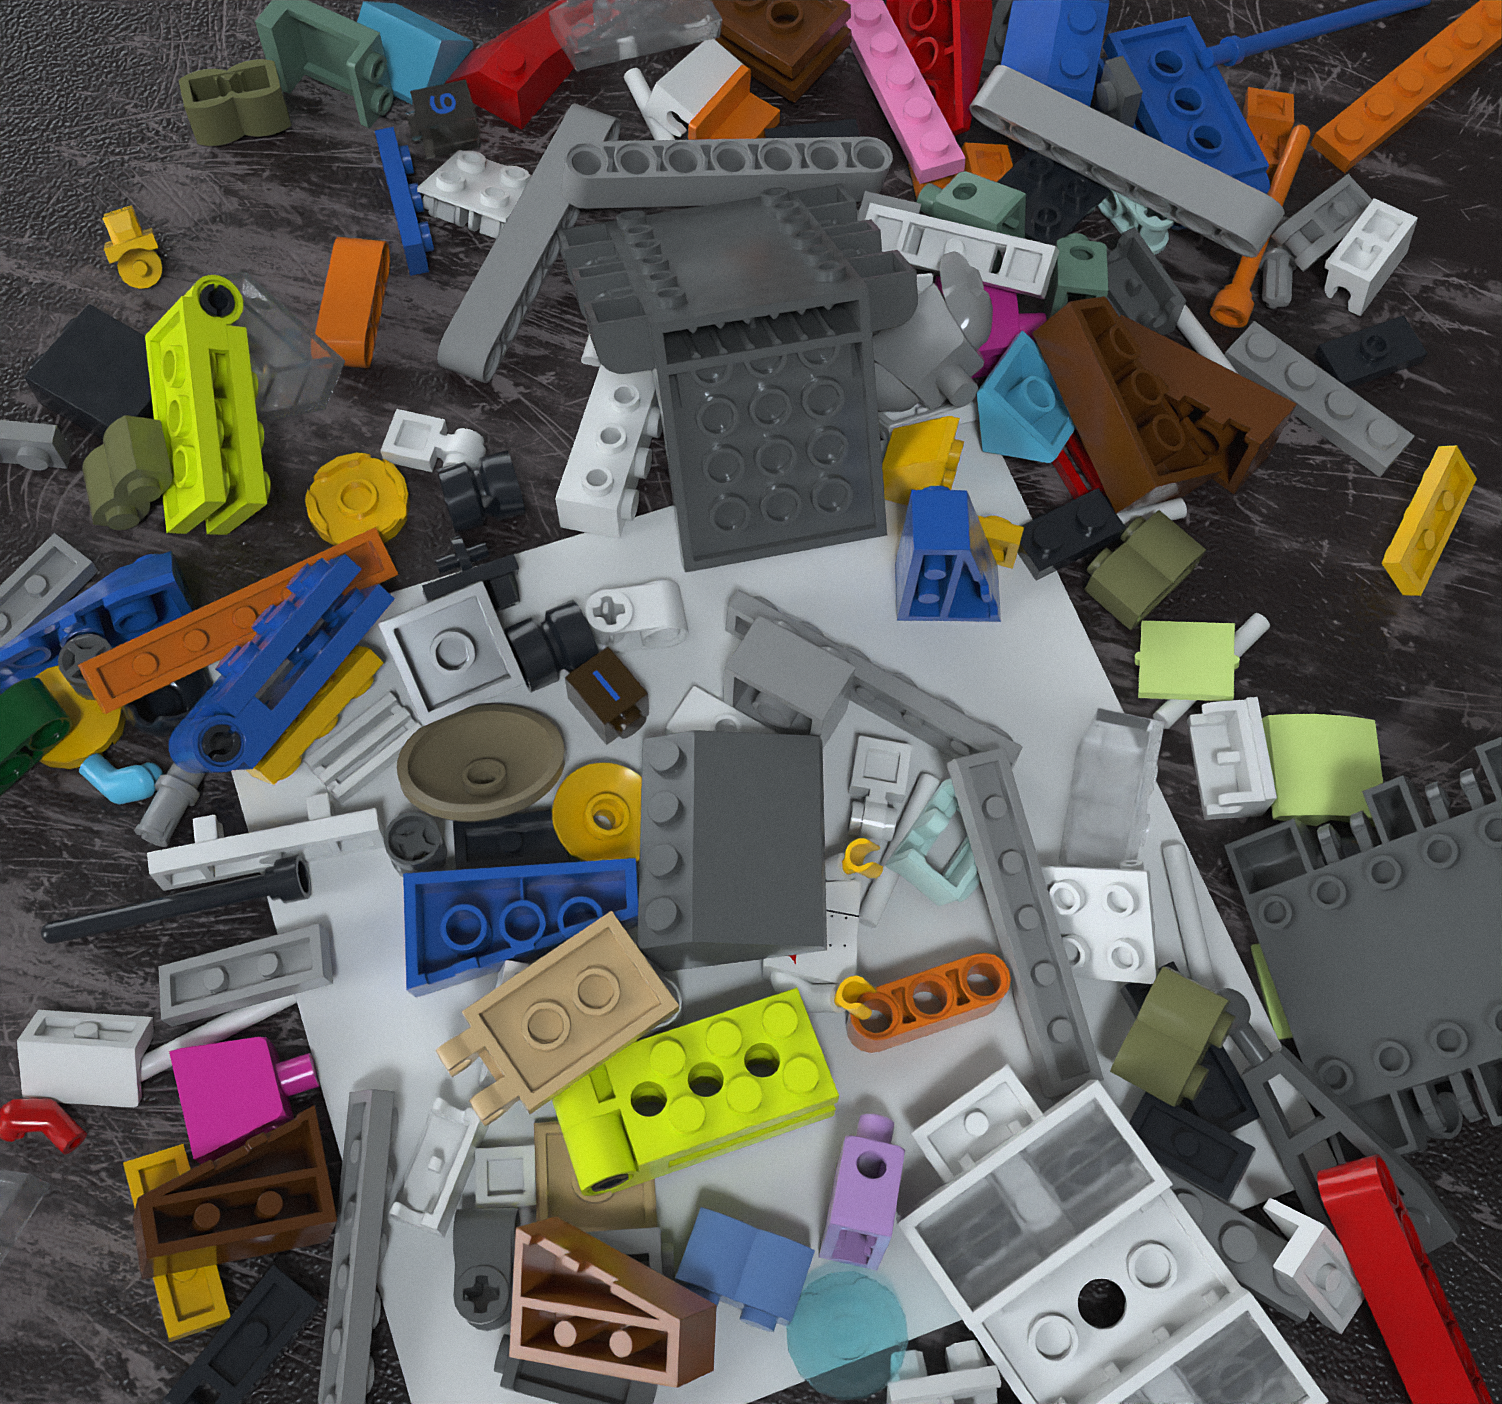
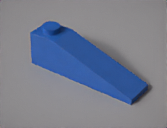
M172 551L163 554H148L138 558L132 564L118 568L1 646L0 694L23 679L35 677L47 668L58 666L60 650L68 641L76 636L83 634L98 635L106 639L110 646L114 648L194 611L195 607L184 573Z

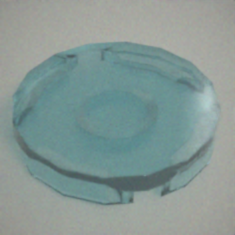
M855 1271L829 1273L808 1284L800 1294L791 1323L786 1325L788 1352L800 1377L818 1393L838 1400L865 1399L886 1388L888 1383L892 1381L902 1368L908 1347L906 1315L895 1294L886 1286H882L877 1280Z

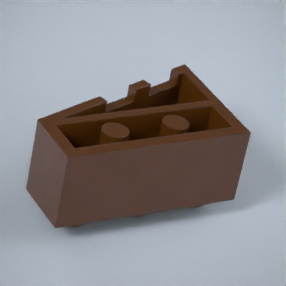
M315 1105L300 1112L295 1119L266 1134L262 1132L246 1141L245 1145L212 1162L210 1159L138 1197L133 1216V1226L141 1280L327 1242L337 1223V1217Z

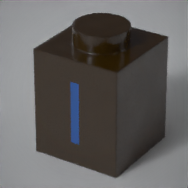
M609 647L565 677L568 699L606 745L619 736L622 739L632 736L645 724L646 716L649 715L648 693Z

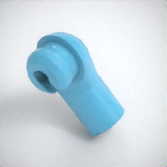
M99 753L89 756L79 768V773L108 800L116 804H125L151 797L157 791L154 785L158 777L164 775L162 769L151 762L116 769Z

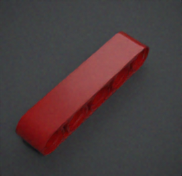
M1374 1154L1319 1170L1317 1172V1182L1322 1201L1412 1403L1494 1404L1383 1158L1379 1154Z

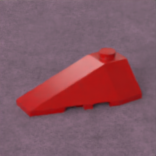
M557 0L472 51L445 81L446 89L522 130L625 9V2L622 0Z
M886 0V7L953 135L956 136L969 131L972 119L969 107L977 95L993 17L992 0Z

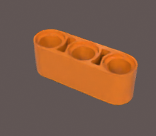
M337 237L335 239L315 331L314 353L318 364L358 368L370 367L390 270V248L387 241Z
M978 953L875 987L877 989L876 993L865 992L858 997L856 1003L864 1004L871 1010L881 1012L886 1017L889 1028L880 1033L869 1032L863 1028L859 1019L849 1012L846 1022L847 1036L851 1043L859 1050L874 1053L987 1016L996 1010L1009 990L1011 982L1009 969L1004 961L996 955ZM975 974L987 977L994 986V994L991 996L977 995L968 986L967 977ZM919 992L932 993L940 1001L942 1011L931 1015L921 1012L915 1006L913 996Z

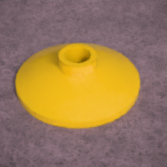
M593 763L575 770L562 782L554 797L552 821L560 842L571 855L581 862L636 858V863L640 861L642 777L633 770L618 764ZM594 817H606L611 823V829L605 830L600 828L594 822Z

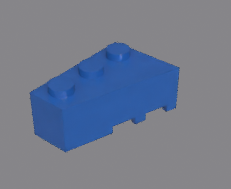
M929 486L922 490H911L895 562L897 621L1001 622L998 565L967 490H950L944 486Z

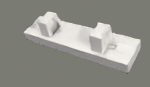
M874 203L869 204L865 220L872 219L881 230L882 252L898 250L913 268L940 274L939 267L941 266L943 254L953 251L959 252L968 261L970 266L979 270L983 285L1045 299L1051 274L1059 254L1056 246ZM1000 250L1002 265L1000 271L994 274L991 271L997 251Z
M322 793L306 797L309 818L307 822L224 838L223 825L217 821L216 815L194 818L195 843L148 852L149 874L163 891L262 872L267 867L274 866L275 860L295 855H301L305 863L383 848L385 847V830L376 808L336 816L334 803L330 801L329 793Z

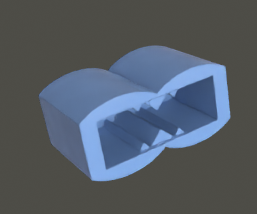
M701 1207L674 1282L717 1306L720 1301L742 1310L739 1320L753 1327L774 1332L777 1323L785 1326L791 1323L815 1250L780 1235L757 1229L735 1218Z

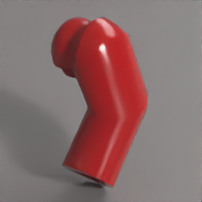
M50 1098L13 1099L0 1108V1139L7 1142L21 1139L28 1132H42L66 1155L81 1145L87 1136V1133L56 1101Z

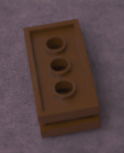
M640 0L650 12L700 44L709 36L714 38L743 65L751 69L752 77L793 103L806 92L852 42V31L844 26L851 18V4L844 0Z

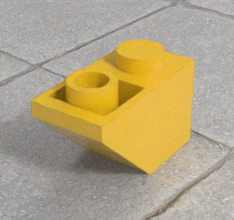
M946 416L893 429L882 463L885 500L908 506L911 490H922L929 486H944L950 490L952 489L964 441L955 439L960 418Z

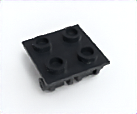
M1032 149L997 181V183L1026 194L1025 239L1055 246L1057 240L1065 238L1069 233H1072L1077 228V225L1093 213L1095 208L1110 194L1109 189L1094 180Z

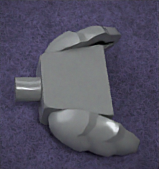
M949 252L943 254L939 270L943 293L934 283L931 284L918 296V305L910 320L899 327L881 330L873 337L878 411L903 412L913 408L919 402L929 409H934L947 398L955 407H963L972 402L976 397L978 386L971 377L984 364V358L979 348L987 342L991 334L993 306L989 294L984 290L979 270L970 266L968 261L959 252Z

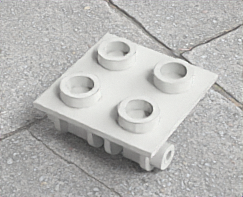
M458 150L417 187V192L424 194L422 200L423 208L429 210L430 216L455 223L460 227H463L468 221L469 230L475 232L480 227L481 234L497 239L532 175L524 168L505 166L488 160L479 152Z
M1123 861L1120 863V869L1041 866L1073 977L1153 984L1159 974L1158 955L1156 951L1155 922L1153 919L1151 878L1149 870H1144L1143 861Z

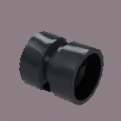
M508 450L480 457L476 467L471 468L466 462H461L437 469L455 533L483 526L488 516H492L499 522L525 515L521 490Z
M574 600L547 610L545 621L541 623L533 618H528L503 629L530 693L559 681L561 670L565 669L571 673L599 653L591 629Z

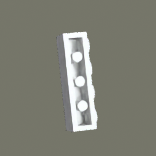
M602 364L600 365L555 498L561 528L620 539L625 521L634 520L639 502V491L636 490L639 478L646 479L651 467L652 449L649 448L652 437L659 438L663 429L651 370L630 374H616L607 370Z

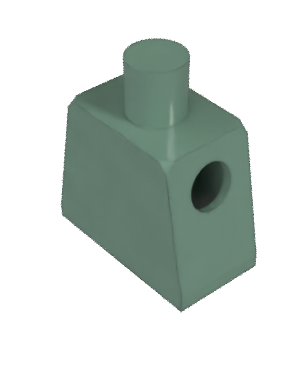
M964 171L958 173L944 189L928 183L918 195L916 203L921 204L920 211L933 218L1025 239L1026 194L1022 191ZM1000 250L997 251L991 271L994 274L1000 271L1002 265Z
M1078 233L1067 235L1065 238L1056 241L1055 246L1058 248L1059 254L1044 299L1043 313L1046 314L1047 320L1068 304V297L1076 301L1102 296L1107 298L1108 267L1105 244L1090 241L1085 235Z

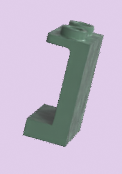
M272 0L256 19L255 24L265 58L275 62L284 92L290 94L302 77L307 75L353 96L360 124L367 128H371L380 115H385L392 105L394 94L391 88L380 32L308 0Z

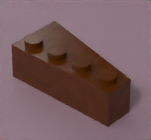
M1105 296L1069 302L1032 333L1116 514L1184 497L1224 471L1215 455L1207 459L1193 438L1200 433L1189 417L1181 421L1165 399L1164 395L1170 390L1159 374L1156 376L1141 364L1138 358L1143 350Z
M1121 315V320L1143 350L1138 358L1141 364L1156 376L1158 374L1161 376L1170 390L1164 395L1165 399L1181 421L1189 417L1200 434L1193 439L1205 457L1208 459L1215 455L1224 468V471L1212 479L1232 494H1235L1269 456L1297 404Z

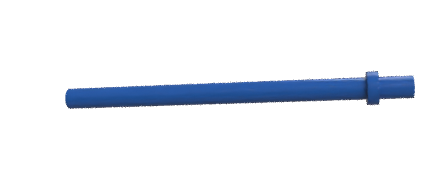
M1377 0L1244 38L1235 35L1223 38L1219 45L1203 49L1201 52V62L1207 68L1220 64L1229 67L1240 64L1244 57L1427 6L1431 0Z

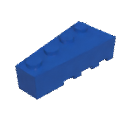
M636 858L403 874L406 990L416 998L498 972L505 960L526 963L541 958L610 911L614 913L625 930L638 927L639 888Z

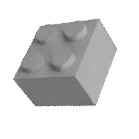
M483 581L475 582L378 623L422 727L526 684Z
M758 615L725 666L723 702L779 734L819 736L823 740L824 749L848 709L856 667L851 665L847 657L838 650L829 646H822L820 648L801 638L800 633L790 624L780 620L772 622Z

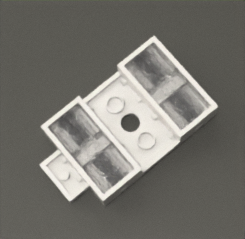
M1006 1064L910 1133L945 1184L896 1218L897 1225L968 1329L972 1330L994 1364L997 1365L998 1370L1022 1404H1326L1329 1402L1250 1291L1239 1285L1170 1188L1173 1185L1098 1080L1087 1081L1042 1113L1010 1066ZM1095 1279H1108L1115 1282L1121 1288L1125 1297L1122 1317L1114 1325L1105 1328L1088 1324L1082 1318L1078 1309L1080 1291L1088 1282Z

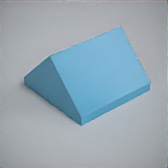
M363 1L357 23L380 32L394 96L423 110L430 102V97L435 96L445 81L473 49V41L396 3Z
M1022 330L1013 339L977 391L983 452L1051 463L1057 458L1076 427L1038 345Z

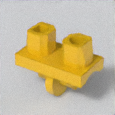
M132 205L104 214L103 220L112 240L104 245V251L109 264L118 261L119 275L131 287L143 289L156 284L161 277L162 264L158 254L153 250L158 248V241L153 228L142 231Z

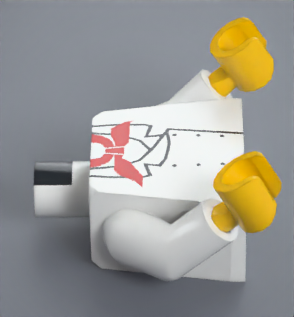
M865 838L852 841L845 853L825 859L827 951L763 959L762 978L770 981L774 991L778 994L798 988L807 1013H842L847 1010L861 1020L868 1019L872 1014V1010L867 1006L856 1003L861 994L865 992L876 993L877 989L863 977L856 976L861 880L853 879L856 872L867 878H877L882 874L883 866L876 862L863 865L864 858L869 852L880 849L879 845Z

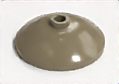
M499 704L472 706L419 728L406 741L399 753L397 760L398 780L405 797L417 808L433 816L456 822L497 820L525 810L554 787L561 777L565 766L564 742L560 732L552 722L531 710Z

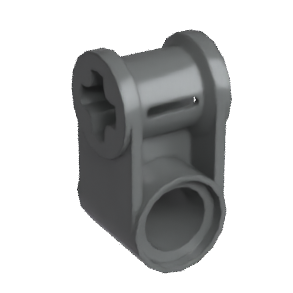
M519 1208L456 1209L453 1225V1254L455 1261L454 1304L459 1314L478 1330H497L508 1323L511 1318L516 1227L520 1226ZM489 1285L496 1295L499 1296V1300L490 1301L487 1305V1312L482 1313L471 1301L472 1297L482 1296L484 1286Z

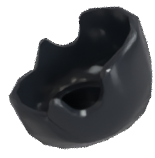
M199 669L122 706L127 720L136 729L145 734L155 737H170L174 729L209 690L204 671Z

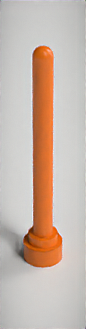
M1297 125L1292 129L1267 192V195L1274 198L1282 207L1310 138V130L1306 125ZM1270 237L1257 257L1250 258L1242 255L1232 283L1226 285L1223 290L1217 293L1210 310V315L1218 323L1232 328H1240L1247 325L1254 308L1253 295L1250 288Z

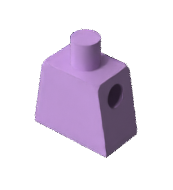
M876 1114L861 1115L856 1136H845L836 1166L819 1258L878 1270L892 1237L905 1149L891 1144L894 1122L891 1119Z

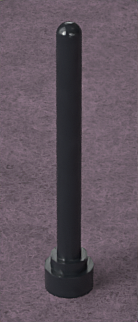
M301 855L290 856L275 860L274 866L267 867L265 874L51 921L42 927L41 937L46 943L56 944L270 896L273 901L281 899L285 904L310 898V876Z

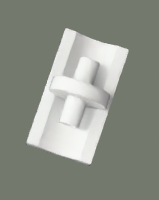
M976 1340L954 1343L946 1347L945 1359L949 1373L927 1376L921 1351L910 1350L894 1353L891 1355L890 1382L887 1387L886 1404H997V1388L1001 1387L997 1365L987 1366V1362Z

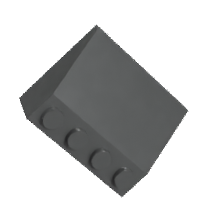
M692 730L643 739L637 947L644 956L664 972L827 951L823 740L819 736Z

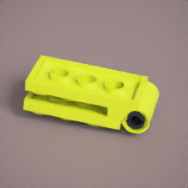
M206 275L200 278L145 335L153 414L155 420L161 421L173 476L169 488L162 494L166 533L187 534L205 520L207 534L227 535L264 507L270 494V479L267 472L263 471L261 449L264 444V428L262 423L257 421L255 405L258 394V378L256 373L251 371L246 327L232 326L243 312V298L238 288L231 281L219 275Z
M794 988L636 1041L553 1098L552 1103L581 1194L593 1196L609 1191L615 1193L830 1118L835 1114L834 1104L838 1103L839 1094L798 988ZM763 1064L770 1067L774 1074L761 1078L752 1075L747 1069L752 1065ZM700 1083H710L716 1086L719 1092L710 1097H702L695 1094L691 1089ZM644 1102H656L664 1108L659 1114L651 1117L642 1116L635 1111L636 1107Z

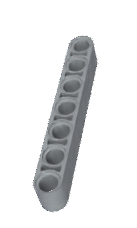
M997 65L994 67L970 104L969 110L972 115L987 127L1245 257H1257L1285 213L1280 203L1269 195L1007 66Z
M576 103L570 106L444 333L437 356L440 367L483 383H488L492 379L560 253L557 230L574 227L583 208L569 204L561 193L565 154L570 146L579 142L618 141L621 128L620 119Z
M874 137L584 141L570 146L565 154L561 193L569 204L578 208L706 206L760 197V192L769 188H787L789 192L841 184L856 202H862L865 191L877 194L881 192L893 160V154L890 147L884 141Z

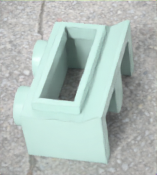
M951 778L941 783L885 864L888 869L904 877L937 906L954 901H964L972 894L980 882L968 835L941 874L925 862V855L940 833L946 828L955 811L957 810L961 813Z

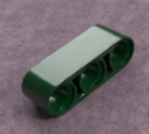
M39 678L23 679L13 684L0 695V796L63 740L73 726L72 719Z

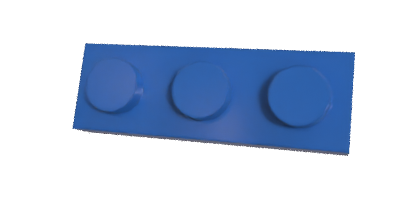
M394 127L374 130L410 276L429 272L425 252L434 251L428 222L418 223L416 213L424 212L420 192H417L418 183L408 184L406 175L414 174L408 145L398 146Z

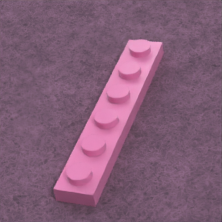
M844 0L851 4V18L844 24V26L852 31L850 47L919 183L922 184L964 172L966 158L884 1Z

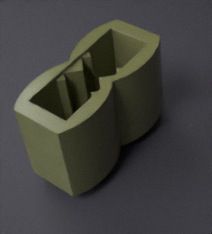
M249 60L236 64L228 70H198L179 79L184 108L199 145H223L233 142L244 135H273L291 126L276 65L272 60Z
M125 415L107 428L103 436L104 444L94 449L85 458L82 465L93 525L108 526L114 530H127L135 527L149 512L150 502L158 499L169 488L173 478L161 421Z
M1160 510L1154 513L1148 520L1142 516L1136 518L1120 538L1124 544L1114 552L1108 548L1104 549L1087 568V572L1091 577L1085 591L1130 631L1139 625L1166 596L1185 580L1197 567L1206 552L1205 548Z
M1163 966L1148 992L1137 1019L1127 1034L1110 1072L1173 1107L1180 1105L1184 1097L1194 1101L1209 1073V1069L1201 1065L1211 1044L1221 1048L1235 1022L1236 1016L1226 1012L1231 1000L1191 978Z

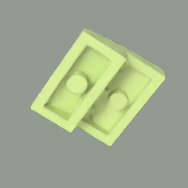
M1326 714L1268 715L1262 718L1277 799L1271 805L1274 820L1288 821L1295 818L1306 825L1318 826L1329 820L1351 823V815L1363 810L1372 827L1375 826L1362 793L1364 790L1383 783L1375 720Z

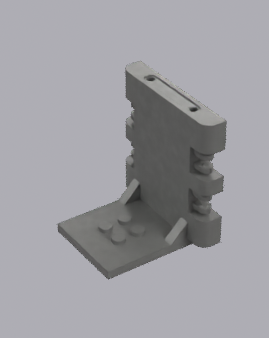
M841 184L789 192L787 188H769L761 191L760 197L651 215H645L643 211H628L618 214L614 221L557 230L561 257L569 279L574 285L576 299L583 316L586 318L588 332L600 363L607 370L616 374L652 371L661 412L681 563L685 573L887 535L872 332L899 327L914 315L918 305L917 273L898 250L882 252L881 230L872 219L857 221L856 201Z
M1502 737L1475 747L1497 799L1493 803L1489 802L1473 768L1460 772V785L1470 802L1472 811L1455 817L1450 806L1449 796L1438 781L1425 786L1427 799L1437 821V824L1433 825L1417 788L1411 780L1402 775L1362 791L1382 845L1379 844L1373 827L1363 810L1352 814L1350 817L1351 830L1361 850V853L1346 858L1341 839L1330 823L1318 827L1317 835L1328 864L1326 866L1311 832L1303 822L1295 818L1224 845L1302 1063L1401 1157L1426 1150L1428 1146L1424 1126L1413 1100L1412 1092L1415 1093L1423 1117L1434 1134L1447 1130V1116L1434 1085L1449 1080L1461 1113L1465 1115L1470 1123L1483 1119V1110L1469 1075L1471 1073L1474 1076L1493 1127L1502 1126ZM1340 1131L1329 1137L1339 1165L1366 1157Z

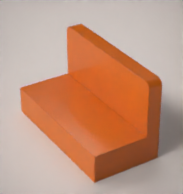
M742 64L690 121L688 125V140L764 138V129L775 128L780 123V110L750 93L751 69Z

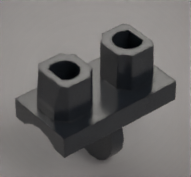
M460 535L449 538L453 553L434 559L439 574L459 568L460 572L422 585V592L426 603L478 581H483L495 612L520 603L518 584L515 578L518 575L519 566L514 554L472 568L471 563L490 557L487 546L483 542L465 548Z

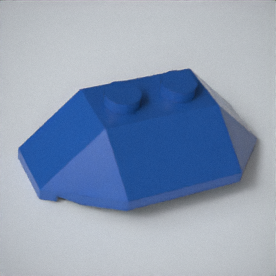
M1014 0L1012 2L1001 65L1012 68L1090 107L1109 0Z

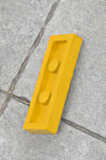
M1457 445L1438 446L1429 467L1423 474L1422 481L1409 507L1404 513V518L1390 546L1386 549L1382 565L1402 595H1422L1477 480Z
M356 645L253 769L246 771L252 777L275 785L279 780L289 777L299 767L302 761L301 755L314 740L324 737L335 727L339 718L338 714L349 701L358 698L370 688L374 681L373 675L384 662L370 648Z
M184 1144L123 1162L134 1209L139 1196L190 1170ZM217 1265L153 1277L169 1342L224 1324L231 1317Z

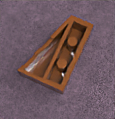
M557 1216L516 1227L509 1357L674 1388L681 1387L714 1371L716 1304Z

